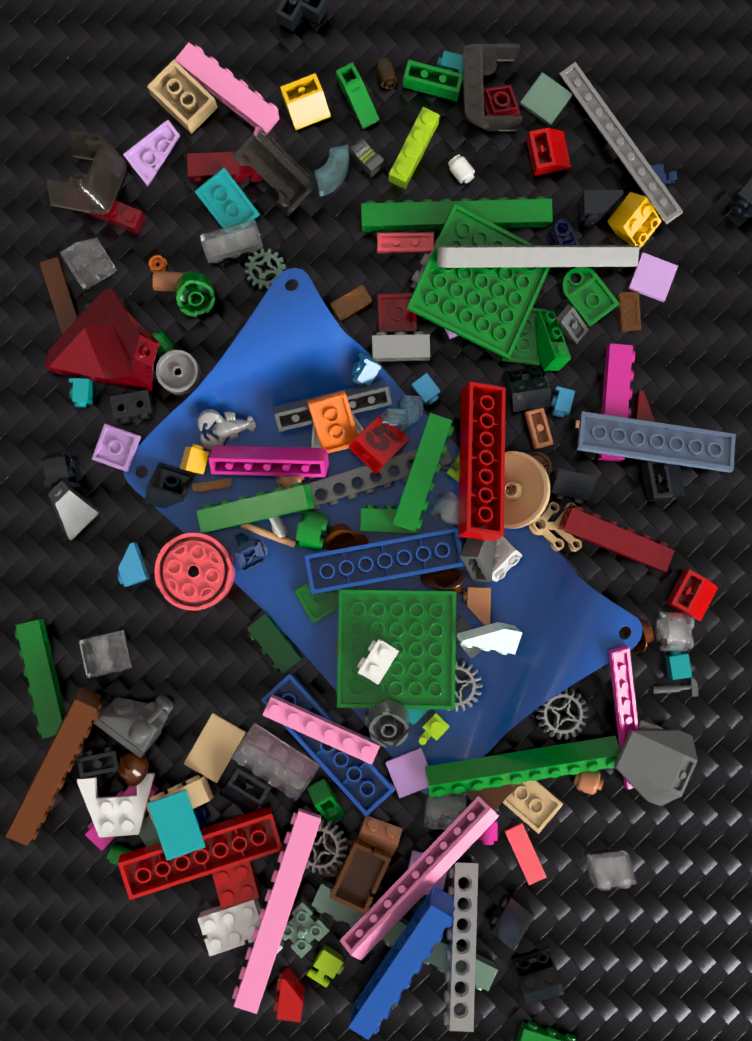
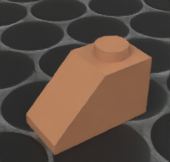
M467 587V591H463V603H467V608L484 626L489 625L491 588Z

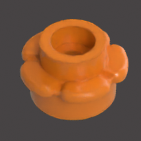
M155 255L149 260L148 265L151 272L165 271L167 261L162 256Z

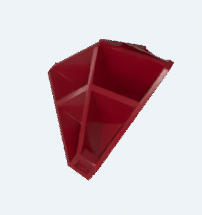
M107 289L100 293L49 348L44 368L63 376L90 379L93 382L137 391H152L153 366L160 343L132 317L113 289Z

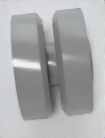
M173 350L165 353L156 365L158 382L174 395L185 396L191 394L201 383L202 371L200 365L189 353L183 350Z

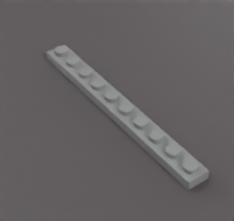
M574 62L559 73L663 221L668 224L681 215L683 211L577 63Z

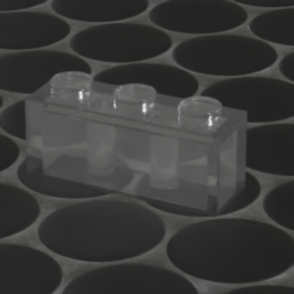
M255 219L200 235L208 263H218L224 258H235L242 253L254 252L263 248Z

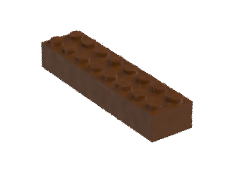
M81 686L79 687L11 821L6 834L7 838L26 846L29 845L31 839H36L41 824L47 818L50 806H53L59 789L61 790L66 780L67 773L72 769L76 755H79L85 738L87 739L92 729L93 722L99 716L102 703H100L101 695Z

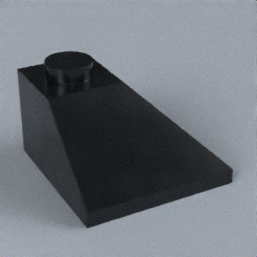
M159 462L147 485L144 503L163 509L184 501L196 473Z

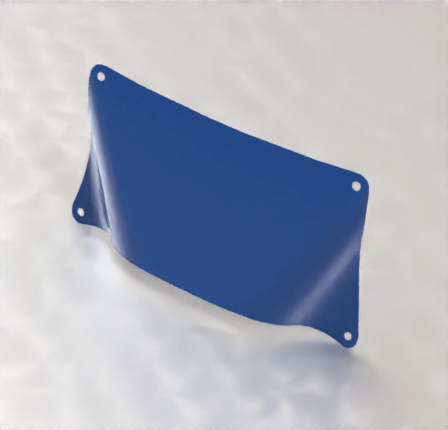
M287 269L274 279L267 293L240 333L203 382L137 447L129 472L123 471L124 477L131 487L145 498L147 485L159 462L180 468L185 447H192L193 444L204 447L200 440V434L203 433L206 439H209L206 433L214 434L213 428L216 422L207 430L205 429L207 423L203 424L202 431L198 428V417L204 410L213 409L223 418H225L224 412H235V419L247 420L248 416H253V419H255V431L251 432L249 429H245L238 433V438L228 440L229 437H227L223 446L311 448L313 424L279 432L273 407L361 386L352 380L354 377L351 374L353 366L360 360L358 356L360 352L370 358L372 357L339 326L320 297L309 275L303 269ZM290 279H295L298 282V287L293 291H289L285 287L286 282ZM381 367L372 383L382 380L386 381L392 405L355 413L354 416L362 428L365 429L383 413L397 428L403 431L410 440L394 455L397 456L418 449L428 416ZM447 436L446 444L448 445L447 448L453 462L459 454L460 448ZM204 447L203 451L209 452L210 456L212 450H209L206 447ZM350 449L328 454L329 466L325 477L313 479L304 477L305 480L302 482L303 485L366 465ZM208 456L204 474L195 475L184 501L163 509L154 507L184 534L201 533L197 510L203 509V505L214 504V506H218L220 501L229 499L235 502L238 501L237 497L249 495V498L256 497L255 493L267 491V494L272 493L274 488L279 487L275 478L277 476L211 474ZM413 460L407 463V468L409 470H411V467L414 462ZM451 464L448 465L449 468L451 467L452 469L457 471L455 468L451 466ZM138 466H145L147 468L148 474L146 477L139 478L136 475L135 471ZM396 466L389 468L388 472L391 476L399 475V469ZM448 469L434 474L432 481H435V486L432 493L428 492L426 499L429 500L426 511L422 510L420 518H423L420 530L418 529V534L360 532L361 508H365V505H377V509H384L385 505L396 506V509H398L406 482L402 483L401 480L393 482L394 486L383 489V486L376 487L375 492L366 495L364 492L357 493L358 497L347 500L346 497L341 498L339 503L328 506V503L320 505L321 509L314 512L326 514V517H329L328 526L346 524L352 531L364 534L368 538V544L458 528L459 483L446 474ZM373 472L370 475V479L373 482H379L381 475L380 473L375 474ZM354 478L352 481L354 488H360L363 485L361 478ZM338 483L334 486L336 494H341L345 490L343 484ZM323 489L317 490L316 498L323 500L326 497V491ZM302 511L280 516L289 532V535L285 537L298 541L296 540L299 521H302V516H304L301 515ZM269 519L251 523L273 532ZM241 525L203 533L220 540L228 548L231 555L239 546L235 535L243 533L247 541L254 539L264 541L268 547V554L263 557L262 563L249 570H243L242 568L237 570L235 568L234 582L265 613H269L281 630L303 652L337 692L339 608L313 624L294 593V590L309 582L304 555L329 550L325 546H323L322 550L318 551L299 547L292 548L240 528ZM529 525L517 529L504 528L503 537L522 554L519 562L506 572L504 578L498 582L493 580L491 582H473L465 566L455 569H460L466 574V579L463 582V591H467V587L491 588L490 624L500 622L514 625L522 632L516 653L503 655L496 650H482L470 659L456 641L458 665H461L462 661L465 660L466 664L464 667L468 668L469 664H472L473 666L470 671L473 672L477 669L478 672L474 676H481L482 678L476 681L477 684H483L482 688H476V690L482 692L481 695H474L478 701L474 702L471 699L470 702L473 707L470 708L466 703L465 711L462 710L461 706H458V712H455V710L429 709L414 725L409 722L408 737L402 744L395 747L394 745H388V747L384 748L394 758L421 747L428 766L484 757L506 733L538 707L609 663V650L623 645H627L632 650L642 636L641 622L636 616L616 605L583 581L558 551H554L551 548V543L543 535H535L530 531ZM326 528V531H323V534H322V535H325L326 537H327V528ZM460 537L462 550L467 540L464 537ZM421 575L358 586L360 590L438 591L422 584ZM463 592L462 594H456V621L463 617L471 629L484 626L467 608V603H463ZM627 626L631 630V635L623 640L619 636V631L622 627ZM455 669L459 679L470 678L466 672ZM455 680V688L459 693V687H462L464 683H457ZM473 684L463 687L464 699L471 694ZM351 708L365 724V714H369V708ZM435 710L450 727L437 741L431 736L425 745H421L418 741V736L425 731L421 724ZM428 787L420 790L422 793L429 795Z

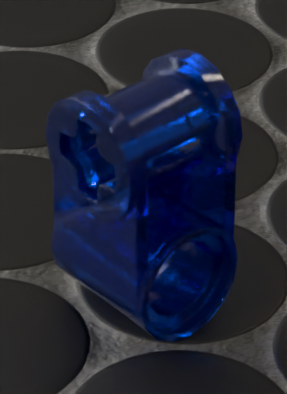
M566 219L558 220L551 231L555 244L579 245L571 223ZM557 227H564L566 233L562 234L558 232Z

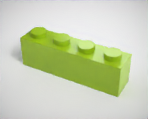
M425 107L422 108L389 172V182L406 189L439 124V114Z

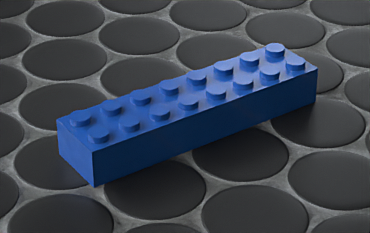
M458 528L304 555L311 595L465 566L460 557L462 547L460 537H458Z
M292 672L261 699L267 706L270 697L275 695L337 723ZM285 726L366 817L395 791V786L374 763L371 765Z
M436 886L432 887L354 1002L348 1026L349 1029L367 1040L370 1039L373 1033L377 1034L383 1018L385 1020L388 1018L392 1005H396L399 1002L403 989H408L414 973H419L422 961L430 957L433 945L441 941L444 929L452 925L454 921L453 912L455 910L454 897Z

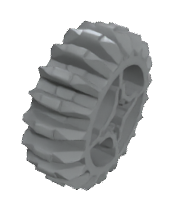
M456 659L455 669L466 672L470 678L459 679L455 673L457 683H464L462 687H459V693L455 688V695L458 698V701H455V712H458V706H461L462 710L465 711L466 703L470 708L473 707L470 700L472 699L474 702H477L478 699L474 695H481L482 692L476 690V688L483 687V684L476 683V681L482 679L481 676H474L478 670L475 669L471 672L472 664H469L468 668L464 667L466 664L465 660L462 661L461 665H458V659ZM473 684L471 694L464 699L463 687Z
M565 689L545 702L542 708L538 707L536 711L541 712V714L536 715V718L543 719L538 725L540 727L546 725L543 731L546 733L550 730V737H553L555 733L557 739H561L562 734L565 739H568V733L575 737L576 733L574 730L576 729L581 732L582 729L578 726L580 724L586 725L582 718H588L587 714H583V712L588 710V707H581L586 701L584 699L579 700L581 694L577 693L574 695V689H570L569 692L568 689ZM565 697V700L560 705L555 706L551 704L555 699ZM571 700L576 706V716L572 715L569 710ZM562 708H564V712H566V714L570 717L566 715L560 717V714H558V712L554 709L559 711L560 709L562 710ZM547 710L554 713L553 725L548 721ZM566 720L573 721L571 725L565 728H558Z
M323 819L320 822L318 831H322L323 835L320 836L319 840H314L312 846L314 858L310 854L305 869H308L312 866L311 870L313 873L317 869L319 874H323L324 869L327 873L331 872V868L334 870L338 869L337 864H343L342 858H345L347 855L342 851L348 849L347 845H343L347 838L341 839L344 831L337 832L338 825L332 828V821H328L326 826ZM330 836L333 838L335 842L336 849L335 846L331 845L329 842ZM322 842L324 844L323 847H325L323 851H321L319 849L320 847L318 846ZM324 854L335 855L329 862H320Z

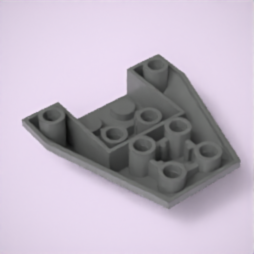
M678 729L630 730L614 767L645 800L662 806L683 795L698 759L693 737Z

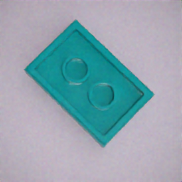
M225 167L194 191L230 238L260 215Z
M187 789L148 802V807L167 861L205 848L206 845Z

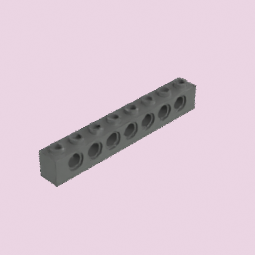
M448 448L445 455L440 456L439 462L442 463L440 471L448 469V465L452 463ZM418 449L392 457L378 472L381 475L379 482L371 481L370 475L373 471L366 465L306 484L310 485L315 507L309 510L321 509L320 505L328 503V506L338 504L341 498L346 497L347 500L358 497L357 493L364 492L365 495L375 492V488L383 486V489L394 486L393 482L401 480L402 483L407 482L410 473L407 463L411 460L414 461ZM396 466L399 469V475L391 476L388 472L389 468ZM354 478L362 479L363 485L360 488L352 486ZM338 483L343 484L345 487L344 492L341 494L334 492V486ZM319 489L326 491V497L323 500L316 498L315 494Z

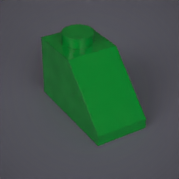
M325 779L307 788L314 806L327 822L332 821L333 823L346 815L332 788Z

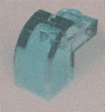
M404 395L398 402V409H387L381 415V423L389 424L390 426L400 424V431L411 429L423 414L422 396Z

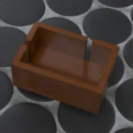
M354 838L330 890V898L366 914L373 900V894L376 893L390 863V853L374 847L372 850L370 844Z

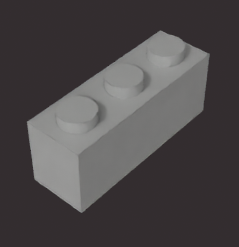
M422 331L414 332V335H406V332H396L395 335L378 332L376 335H372V358L377 362L429 361L430 334H425Z

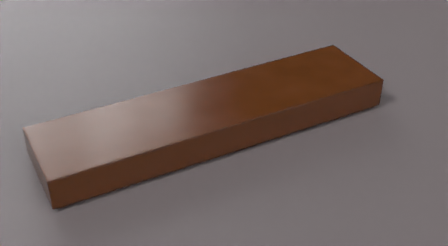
M56 257L40 262V266L61 333L63 334L78 316L60 259Z

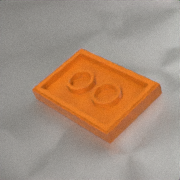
M345 390L307 401L321 448H327L328 453L348 448L358 434Z

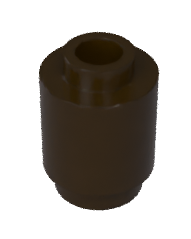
M389 58L378 60L375 70L380 86L386 89L395 87L398 82V76L393 62Z

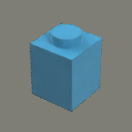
M427 373L411 384L412 390L424 405L427 403L431 405L439 399L438 395L441 391Z

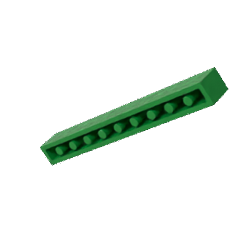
M544 196L536 197L535 199L518 197L516 200L501 197L497 200L480 198L478 201L463 198L460 201L442 199L439 202H433L431 199H425L422 202L404 200L403 202L395 203L393 200H387L384 203H376V201L361 203L362 232L442 230L454 203L501 228L550 227L553 222L552 199H547Z
M616 736L425 766V777L429 797H441L448 794H460L472 790L479 791L484 788L501 787L508 784H520L521 782L538 781L551 777L557 778L569 774L576 775L582 772H594L606 768L613 769L621 749Z

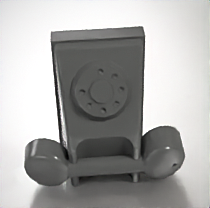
M158 696L154 702L150 703L115 698L93 723L141 758L162 733L161 730L173 709V703L166 696Z

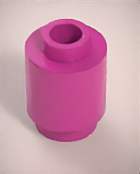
M495 820L478 838V840L482 841V844L493 845L494 841L498 840V821Z

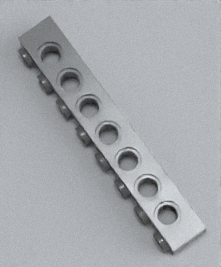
M455 862L448 872L449 878H451L448 894L454 897L455 910L453 912L454 921L446 931V938L449 940V948H446V961H449L448 969L445 970V982H448V991L445 990L444 1003H447V1012H444L443 1023L449 1031L474 1032L478 863ZM464 877L467 880V885L461 889L458 881ZM460 898H465L466 906L463 909H460L457 904ZM463 918L466 925L463 929H458L457 921ZM460 939L465 941V947L462 950L456 948V943ZM459 960L464 962V968L461 971H457L455 968ZM462 981L464 984L463 990L456 992V983ZM457 1003L463 1004V1010L460 1013L454 1012V1007Z

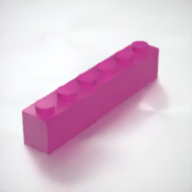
M610 343L606 347L601 414L624 418L631 417V408H628L633 393L632 389H630V381H633L634 370H631V365L635 360L633 345ZM598 453V460H625V457Z
M214 445L209 456L211 474L325 477L329 466L327 448Z

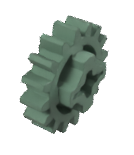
M263 248L260 254L254 251V257L248 256L250 263H245V267L248 269L244 271L245 275H250L247 278L248 282L253 281L252 286L254 288L259 285L260 291L264 287L268 290L274 279L283 272L282 270L286 269L285 264H282L284 262L283 258H278V252L272 254L271 249H268L267 253H265ZM272 260L277 264L278 268L272 266ZM268 267L269 270H266L265 273H263L262 269ZM253 271L259 274V280L253 275Z

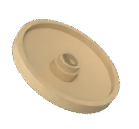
M508 451L505 452L504 528L517 529L533 523L543 513L550 497V480L545 468L537 459L523 452Z

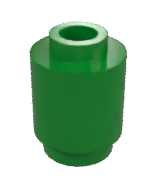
M157 331L152 334L160 343L156 353L159 358L165 353L175 350V346L163 332L158 333Z
M113 844L106 859L110 860L111 864L118 866L119 856L133 850L119 844L118 846Z

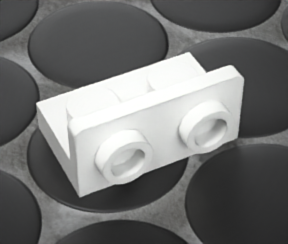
M505 537L499 538L496 544L492 580L495 582L504 578L506 572L512 566H515L522 557V554Z
M378 639L377 642L372 641L368 648L370 654L367 659L363 657L357 666L360 669L358 672L360 675L362 674L376 684L380 683L399 650L381 639Z

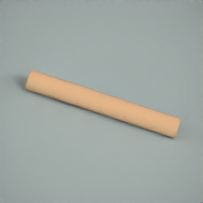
M251 523L241 525L240 527L292 548H295L297 542L288 537L279 538L274 532Z

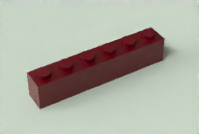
M574 505L573 508H565L558 526L559 530L658 571L667 572L675 550L668 548L669 544L658 541V543L653 542L652 537L645 534L639 536L635 534L636 531L628 527L622 529L618 527L619 523L612 520L603 521L601 520L602 516L598 514L584 513L585 509Z

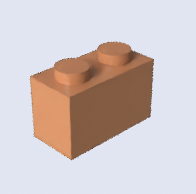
M365 816L357 839L370 844L371 849L377 847L393 856L403 828L370 816Z

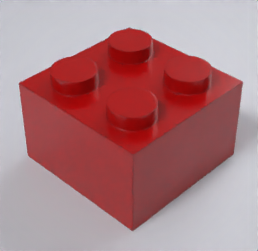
M253 860L212 873L221 909L257 899L261 895V888Z

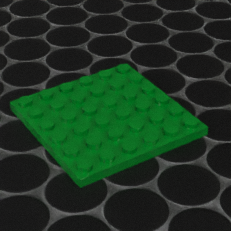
M454 203L406 309L508 360L512 355L550 267H437L438 246L533 245Z
M339 589L337 708H373L384 699H391L402 704L406 709L455 710L456 591ZM378 639H381L399 650L380 683L376 684L362 674L360 675L358 673L360 669L357 666L363 657L367 659L370 654L368 648L372 641L377 642Z

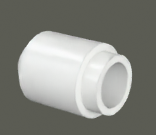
M458 154L449 161V170L460 184H467L474 178L475 170L465 157H461Z

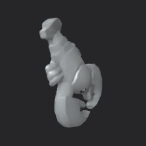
M213 409L204 410L198 417L199 430L202 431L204 423H207L205 426L206 430L214 422L216 424L213 428L214 434L206 433L209 439H206L203 433L200 434L203 446L212 450L214 445L223 446L227 437H229L228 440L238 438V433L245 429H249L251 432L255 431L256 421L253 419V416H248L247 420L235 419V412H224L225 418H223Z

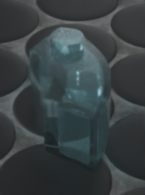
M348 145L329 148L330 156L327 163L322 168L315 170L319 196H324L334 191L345 179L349 168Z

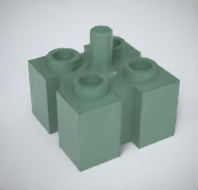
M305 896L292 907L291 915H289L282 936L284 941L288 938L292 941L290 947L300 958L313 947L314 939L319 942L330 931V923L321 913L317 916L313 913L314 907L311 906V903Z

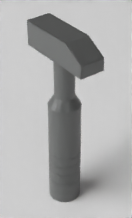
M690 677V685L652 686L653 694L690 690L692 697L698 696V683L693 677Z

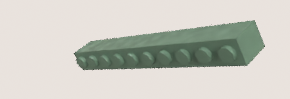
M322 879L312 899L311 906L319 913L324 914L326 912L330 914L331 918L338 922L344 921L348 923L349 927L352 928L365 914L331 899L330 890L333 884ZM401 918L381 939L384 941V944L392 947L409 921ZM442 937L438 944L435 943L433 945L430 957L428 959L425 958L422 963L426 965L431 963L437 966L436 968L439 971L445 973L449 961H446V948H449V940ZM456 944V948L458 950H462L464 948ZM476 954L475 988L481 991L482 989L489 991L498 971L497 964ZM459 960L456 963L455 968L457 971H461L464 968L463 960Z

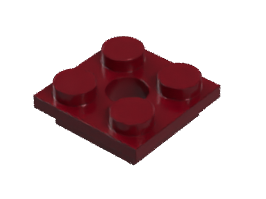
M511 85L479 90L489 122L521 116ZM497 99L503 101L504 104L499 103Z

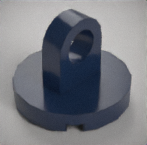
M243 533L235 535L239 546L231 555L233 566L237 570L239 568L249 570L261 564L264 560L263 557L268 554V547L264 541L259 539L247 541Z

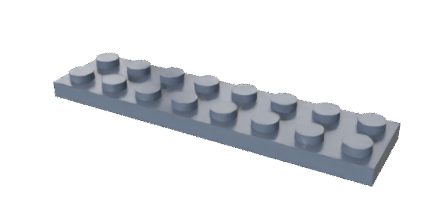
M582 411L580 414L577 450L731 473L734 470L736 434Z

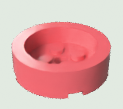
M186 533L172 539L161 549L156 559L154 574L157 587H159L168 602L184 610H201L219 603L228 594L234 582L235 567L231 563L230 551L220 540L208 534ZM191 566H196L199 569V574L196 577H192L189 574Z

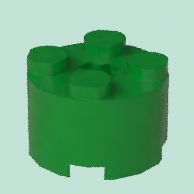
M187 271L177 280L175 295L177 304L183 313L197 317L199 314L208 313L212 309L215 296L212 283L207 276L199 272Z
M309 510L302 511L301 515L304 516H302V521H299L296 534V540L298 541L295 547L314 551L322 550L326 537L322 534L328 527L329 517H326V514Z

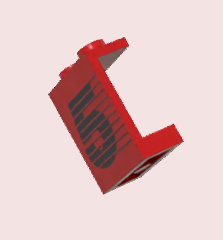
M381 413L352 441L348 448L377 474L410 439L389 418Z

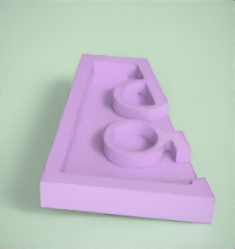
M167 120L123 154L147 187L179 140L180 135L169 120Z

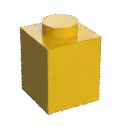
M195 444L192 447H185L179 469L203 475L209 452L203 451L204 447Z

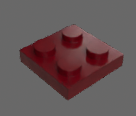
M413 293L378 294L379 332H417L416 314L406 309Z

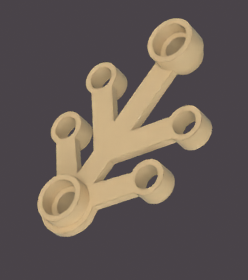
M551 502L547 505L543 515L529 524L530 531L535 535H543L551 543V548L554 551H560L564 547L563 540L557 539L549 531L555 530L569 543L571 551H578L582 547L581 541L575 539L571 534L558 529L564 511L555 522H547L552 515L559 511V505L556 502ZM569 502L564 506V511L566 507L570 506L571 508H573L575 504ZM555 542L560 545V548L555 545Z

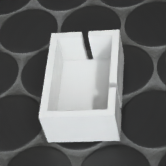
M258 898L222 909L220 905L200 913L198 922L202 934L206 935L204 940L209 956L245 945L247 940L249 943L254 942V940H251L254 929H259L261 923L258 920L261 911Z

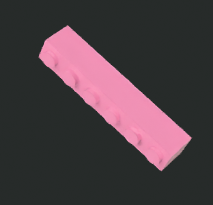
M188 42L176 57L175 61L205 90L265 136L280 119L278 108L270 102L268 104L257 91L252 92L248 89V85L240 79L238 81L233 77L234 75L230 70L221 68L213 57L210 56L208 58L199 46H193Z
M275 695L270 697L263 716L371 765L380 747L372 739Z

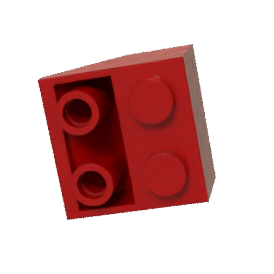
M551 128L529 131L526 142L534 176L571 169L564 131Z
M683 569L666 604L701 621L718 587L694 571Z
M284 966L283 973L279 972L274 1012H277V1020L301 1022L305 987L289 966Z

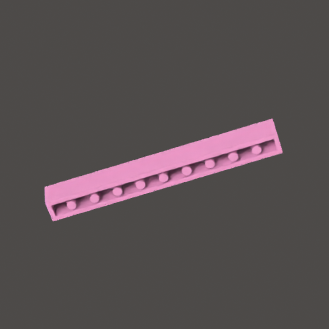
M478 796L341 938L340 942L351 956L362 960L499 817L481 797Z
M299 808L298 812H294L290 824L293 827L291 832L287 831L284 843L287 845L285 851H281L277 862L280 863L278 871L274 870L271 882H274L272 890H267L264 900L267 901L265 909L262 908L258 920L261 923L259 929H254L251 939L254 940L252 948L248 947L245 956L248 962L246 967L241 968L238 978L241 979L239 987L235 986L232 999H235L234 1007L255 1014L258 1012L321 822V815Z

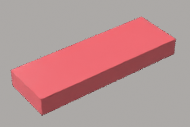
M377 233V253H430L434 247V233Z
M522 822L504 830L528 884L531 885L546 878Z

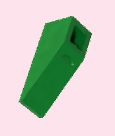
M353 62L336 70V81L361 127L365 129L380 121L362 78Z
M554 310L537 311L538 356L544 371H560L571 359Z

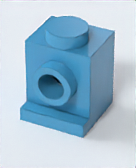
M360 352L358 354L360 360L353 366L351 374L354 377L352 380L361 386L363 383L370 386L381 366L376 360Z
M556 386L553 390V393H556V395H553L551 400V406H553L552 415L564 417V415L567 416L570 413L575 391Z

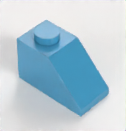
M135 542L130 543L118 567L119 573H117L119 582L124 584V587L150 579L138 543Z

